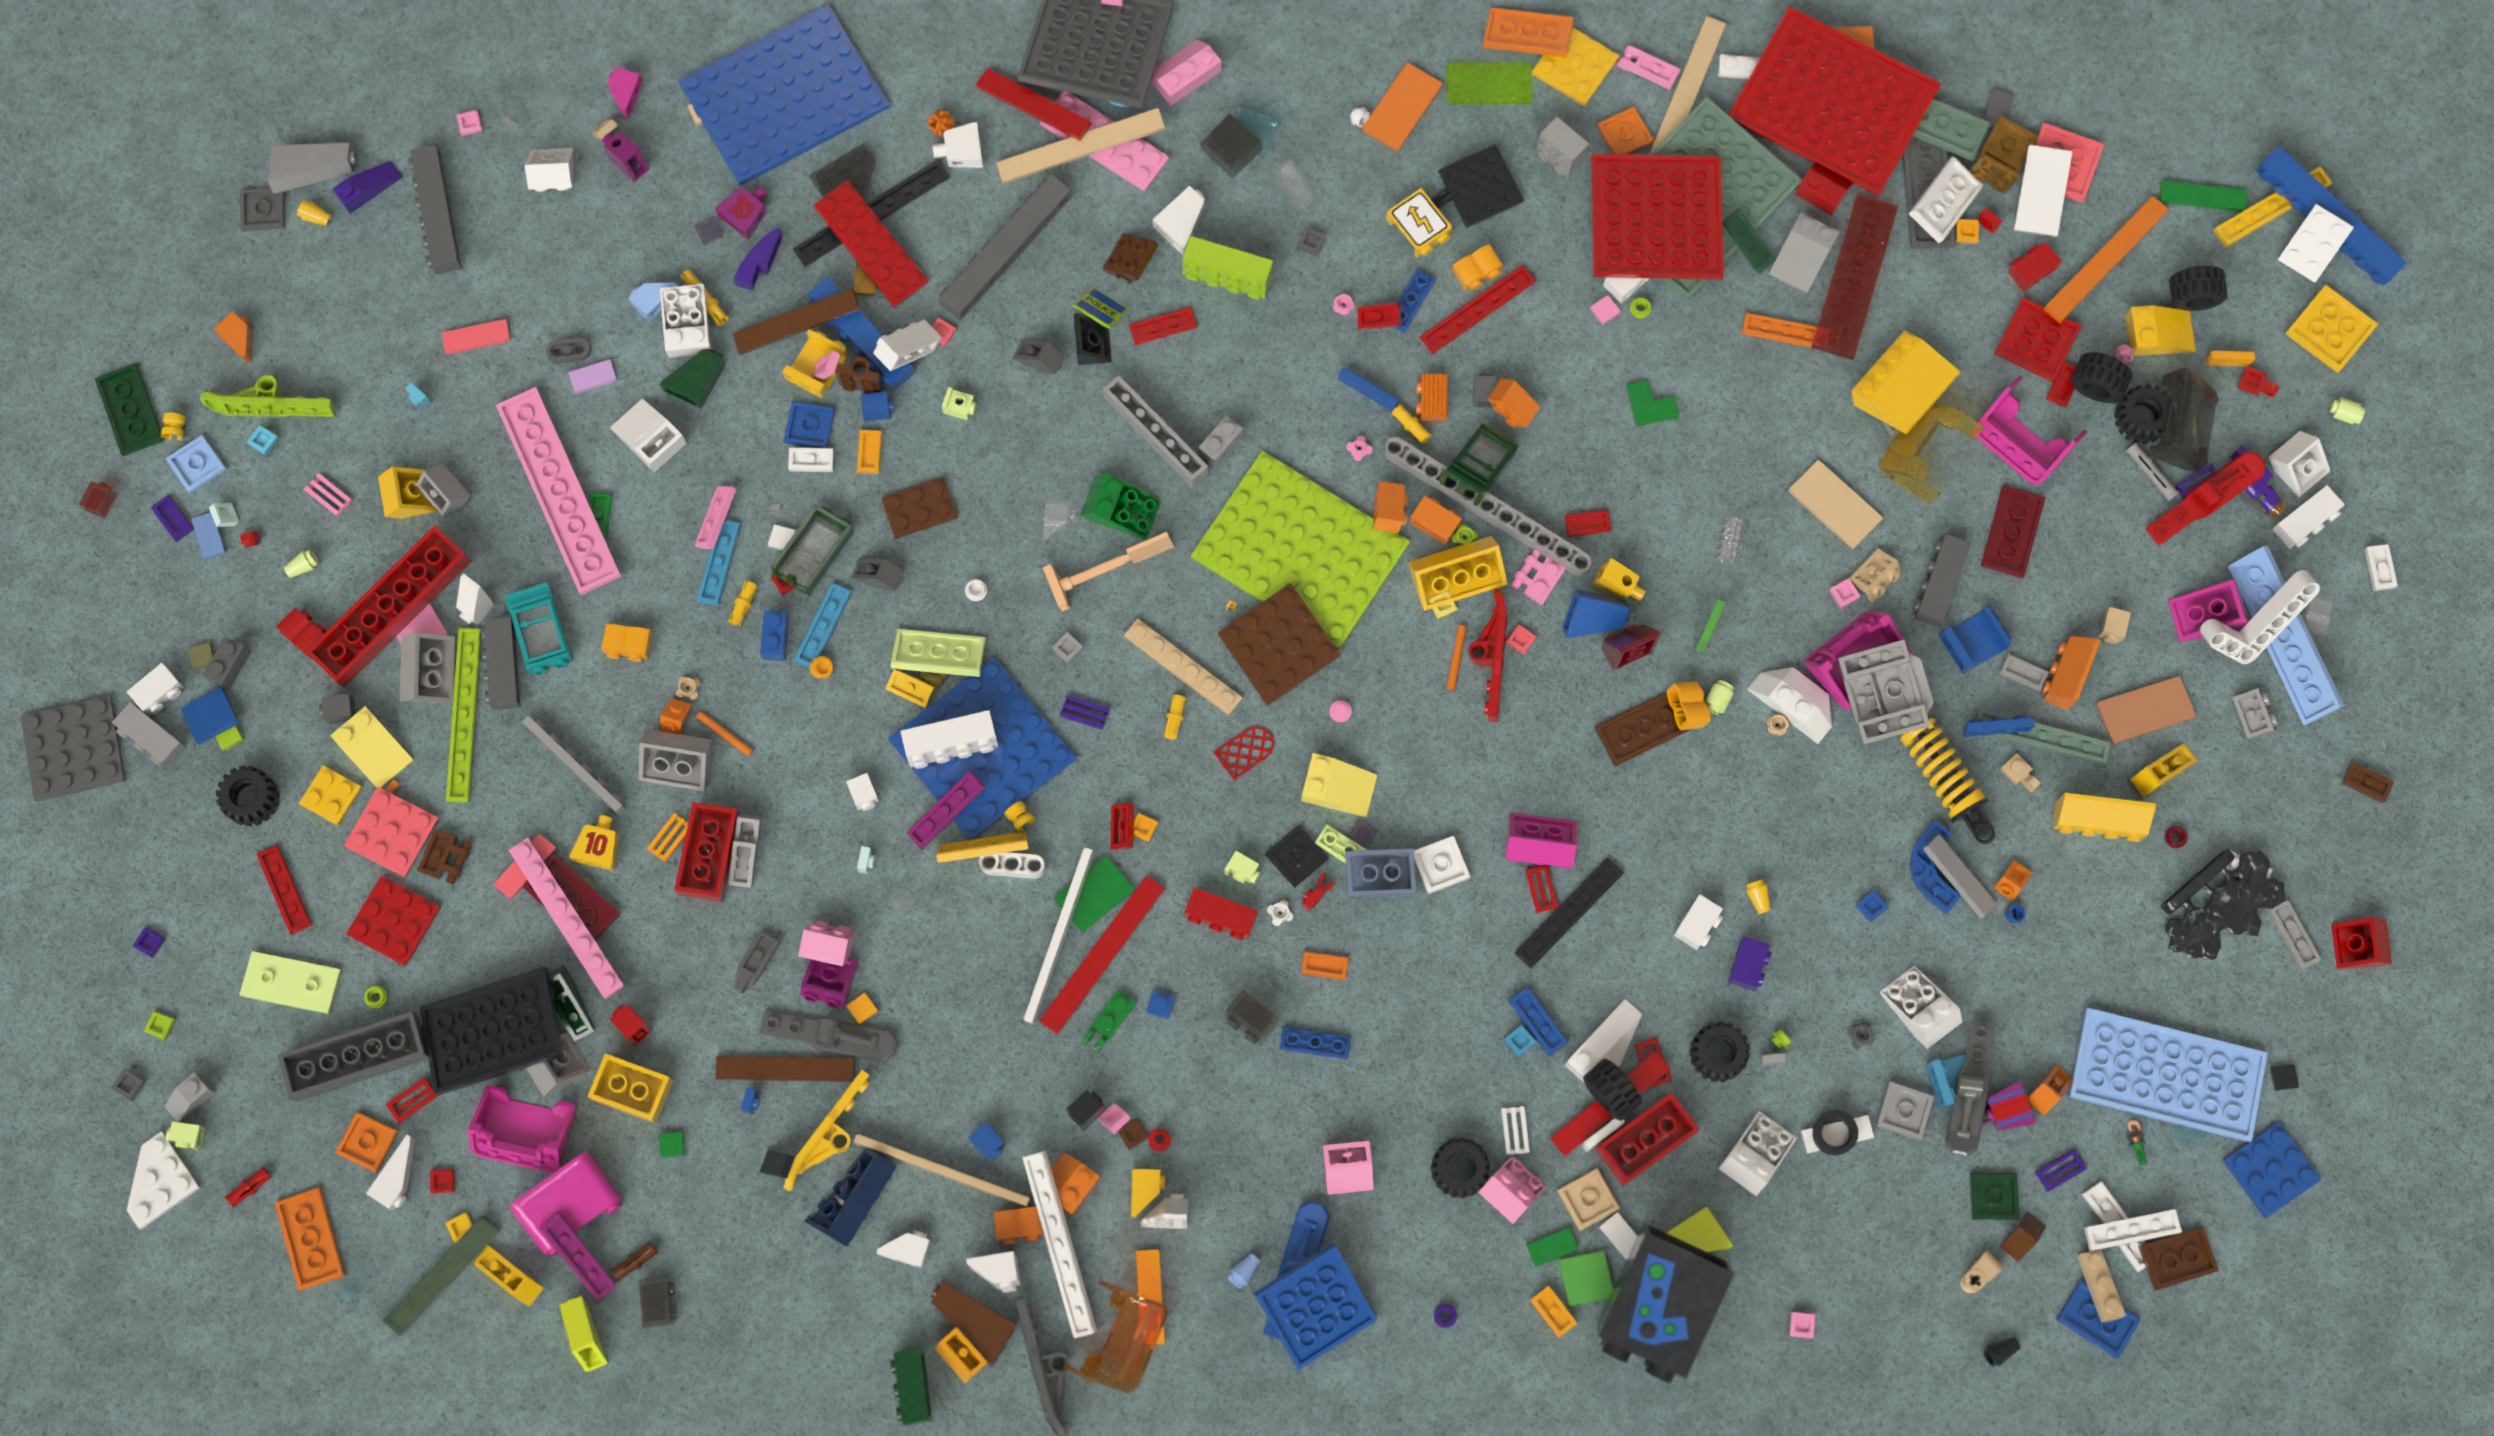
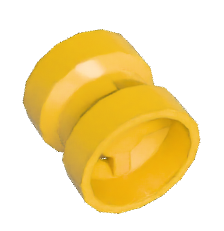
M164 413L163 423L165 427L161 429V437L172 440V434L178 435L177 440H183L184 431L182 428L186 423V417L178 413Z
M1023 801L1013 804L1004 813L1006 818L1014 823L1013 827L1017 832L1024 830L1022 826L1025 823L1031 825L1035 821L1032 813L1027 812Z

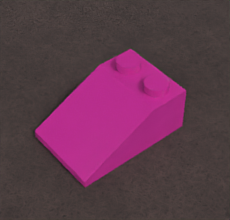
M2234 580L2168 600L2180 642L2204 638L2200 628L2204 622L2210 619H2215L2235 631L2242 629L2249 622L2239 586Z

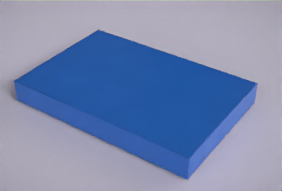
M2081 1280L2077 1283L2056 1319L2116 1359L2120 1357L2141 1321L2139 1317L2123 1308L2125 1317L2101 1323L2088 1285Z

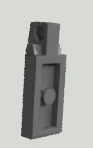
M761 930L758 932L737 967L738 971L735 976L739 979L734 986L735 990L744 994L749 984L754 986L779 946L780 940Z

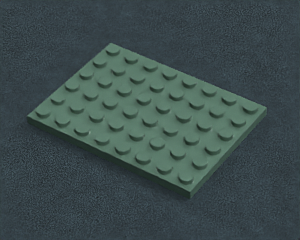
M1708 97L1650 154L1721 156L1724 263L1792 194L1802 181ZM1662 279L1687 302L1708 281L1704 279Z

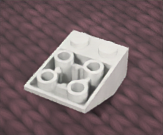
M704 284L660 288L665 351L668 357L696 355L703 349L711 352V332Z
M643 399L610 427L654 473L687 444L683 435Z
M1915 965L1879 992L1914 1037L1926 1049L1930 1048L1962 1023L1960 1008Z
M1759 1111L1718 1169L1757 1196L1767 1185L1797 1137Z

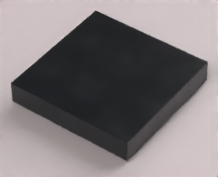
M1299 825L1265 853V856L1294 889L1329 860Z

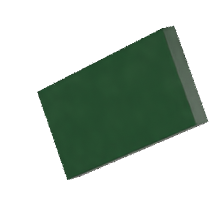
M137 363L95 378L117 445L123 457L165 441L161 437V429Z

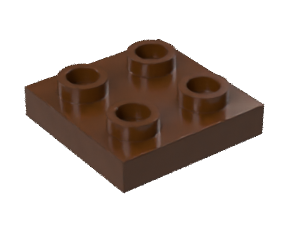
M1123 233L1102 269L1106 273L1115 275L1118 279L1123 278L1128 281V284H1131L1133 280H1139L1159 245L1155 240Z
M854 358L849 366L837 363L835 372L839 385L844 390L854 392L856 389L863 391V394L883 392L884 387L880 374L871 372L869 363L865 358ZM859 367L866 368L862 373L855 372Z

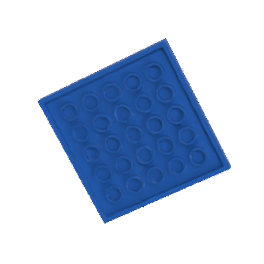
M994 657L981 667L980 677L968 676L888 738L909 765L902 740V730L990 711L998 747L994 748L993 751L988 753L974 752L972 756L967 758H959L957 756L950 758V761L945 763L931 762L928 763V766L919 769L911 767L937 801L969 771H972L987 787L953 820L969 840L975 839L1005 816V811L1013 804L1024 801L1077 760L1076 756Z

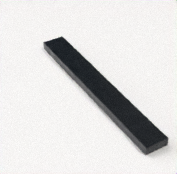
M936 160L869 201L867 205L881 221L948 180L950 176L939 160ZM827 227L793 248V251L804 267L839 247L842 243L833 231Z

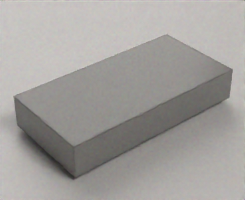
M2008 653L1999 674L2037 692H2041L2049 671Z

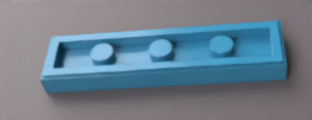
M724 520L714 549H710L696 599L697 602L719 607L741 528L740 522Z
M831 582L794 658V662L809 668L810 662L815 657L822 655L852 594V590Z

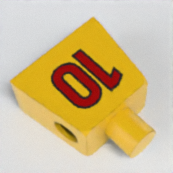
M600 815L597 826L586 824L583 827L570 854L572 861L615 871L619 835L617 832L610 830L613 820L611 817Z

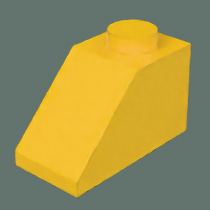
M1132 1169V1218H1137L1160 1196V1190H1165V1176H1161L1160 1170Z

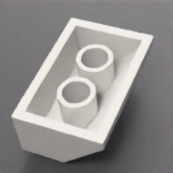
M1013 1251L966 1259L967 1265L975 1273L997 1289H1001L1003 1293L1017 1291L1016 1286H1021L1018 1259Z

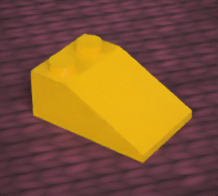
M2159 306L2131 307L2125 315L2129 346L2134 349L2133 356L2196 352L2190 311Z

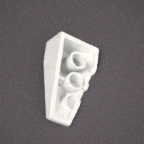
M1624 999L1573 1054L1565 1066L1583 1083V1076L1604 1058L1620 1067L1642 1013Z
M1170 1194V1198H1164L1141 1220V1227L1188 1229L1189 1199H1185L1182 1194Z

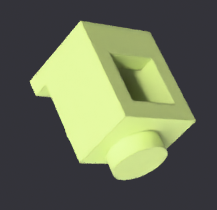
M948 387L941 407L944 414L968 420L970 415H974L977 403L973 395ZM958 400L964 402L962 405L956 404Z
M1235 851L1224 869L1225 875L1228 876L1230 872L1233 873L1232 877L1240 883L1246 881L1255 884L1261 872L1258 871L1259 864L1237 851Z
M172 1121L171 1127L168 1128L166 1133V1140L175 1142V1147L186 1149L190 1147L201 1151L206 1128L200 1125Z

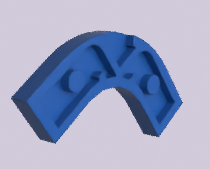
M1934 820L1913 848L1910 869L1913 881L1920 893L1943 913L1947 914L1961 895L1938 876L1935 863L1923 848L1936 835L1940 834L1946 842L1953 833Z

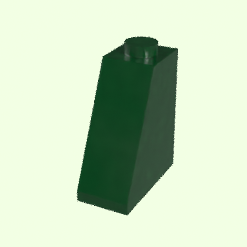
M703 349L663 379L660 383L662 390L702 409L726 365L723 356L715 350L710 352Z

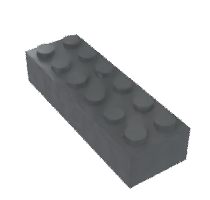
M411 1011L278 1054L289 1099L299 1102L428 1060L419 1016Z

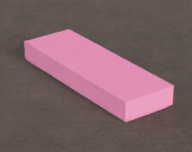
M717 486L695 542L696 547L714 549L736 489L732 486Z

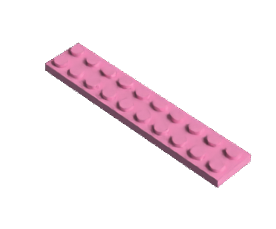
M534 387L497 404L496 407L580 595L622 577L538 389Z

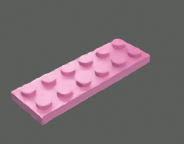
M1063 91L1055 101L1060 106L1090 120L1092 126L1088 131L1115 123L1069 92ZM1040 121L1041 126L1063 140L1071 137ZM1141 138L1089 155L1144 192L1169 161V156Z

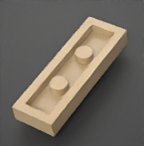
M2102 1250L2079 1254L2077 1258L2101 1323L2125 1317L2123 1306Z

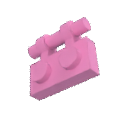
M1534 549L1525 558V564L1521 570L1517 571L1514 575V581L1511 586L1518 590L1521 584L1526 585L1527 589L1524 595L1543 605L1566 568L1549 557L1545 559L1543 564L1540 563L1538 558L1541 552ZM1532 568L1538 570L1533 579L1528 578L1527 575Z

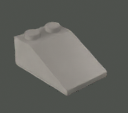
M1800 213L1769 275L1807 294L1834 245L1839 231Z

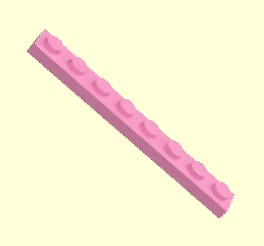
M526 838L509 849L510 854L604 999H608L625 988L530 839Z

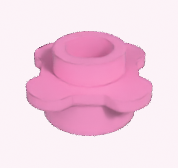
M1358 436L1354 442H1349L1346 446L1347 451L1351 452L1355 461H1361L1367 454L1372 453V447L1365 442V437Z

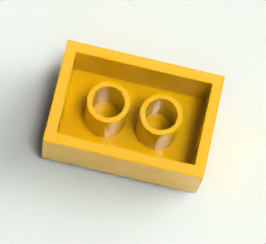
M605 1054L587 1097L597 1103L657 1124L674 1081L663 1074Z

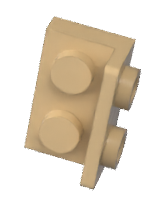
M1877 549L1849 579L1855 587L1865 592L1868 600L1873 603L1884 594L1886 588L1892 582L1898 580L1901 569L1898 560Z

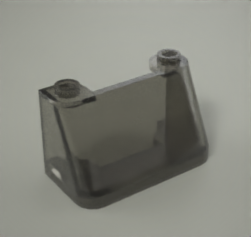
M2183 367L2163 375L2161 386L2168 388L2166 393L2172 395L2166 431L2159 433L2158 437L2161 440L2157 446H2150L2149 456L2185 471L2196 472L2205 467L2208 461L2207 455L2218 394L2195 371Z

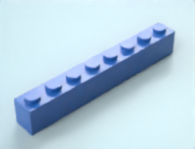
M2280 146L2274 149L2255 169L2263 181L2268 182L2274 187L2278 195L2286 198L2292 208L2300 211L2306 218L2314 206L2318 204L2354 226L2339 250L2354 260L2358 268L2365 270L2375 283L2384 286L2407 263Z

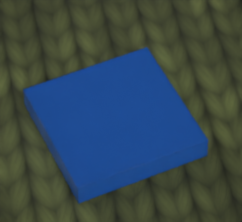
M792 401L783 442L811 448H827L836 410L835 407Z
M222 687L181 707V711L198 745L239 724Z

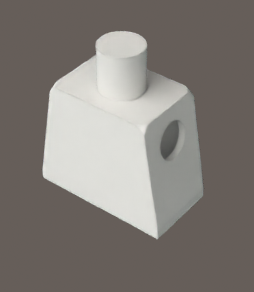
M977 122L945 131V143L932 145L934 158L947 156L949 167H983Z

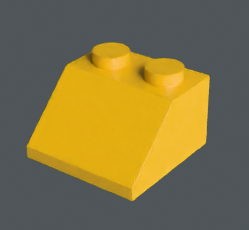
M391 467L378 476L386 518L403 519L437 511L416 486L423 469Z

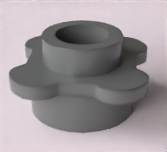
M1862 1023L1858 1027L1851 1026L1848 1029V1034L1852 1037V1046L1854 1048H1860L1861 1045L1865 1044L1871 1045L1874 1042L1870 1026L1867 1023Z

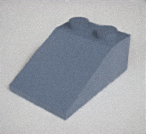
M1413 848L1345 851L1348 897L1414 898L1416 894Z

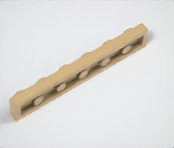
M1139 619L1124 634L1127 640L1228 716L1242 701L1243 697Z

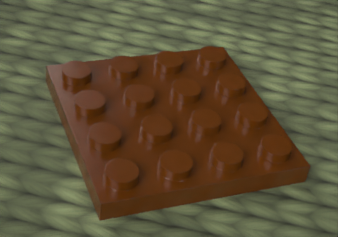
M1291 583L1218 632V635L1267 706L1341 657Z

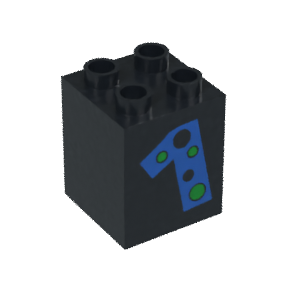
M1643 1223L1597 1323L1598 1337L1602 1339L1601 1344L1603 1345L1601 1350L1609 1356L1626 1363L1631 1353L1645 1359L1644 1364L1647 1366L1645 1371L1664 1382L1671 1383L1675 1374L1686 1379L1734 1276L1730 1262L1647 1223Z

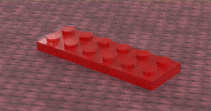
M848 180L813 205V208L893 308L897 307L928 283L926 277Z

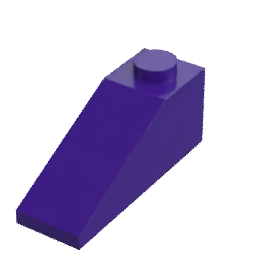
M389 161L348 177L332 190L351 214L399 181L403 176L393 163Z

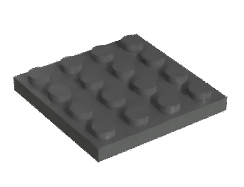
M110 695L21 715L35 802L125 782L118 733L115 732L117 727L112 723L115 719Z

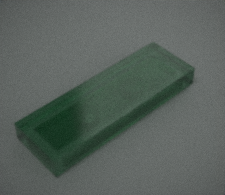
M1736 209L1722 221L1723 227L1758 274H1761L1776 261L1740 209Z

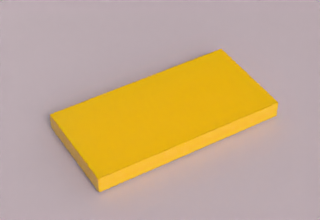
M1027 832L940 844L937 846V861L941 863L1028 849Z

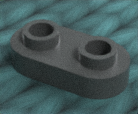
M584 338L555 340L548 344L546 354L549 360L555 364L583 361L590 356L591 347ZM584 348L582 353H576V350ZM556 351H562L560 356H555Z

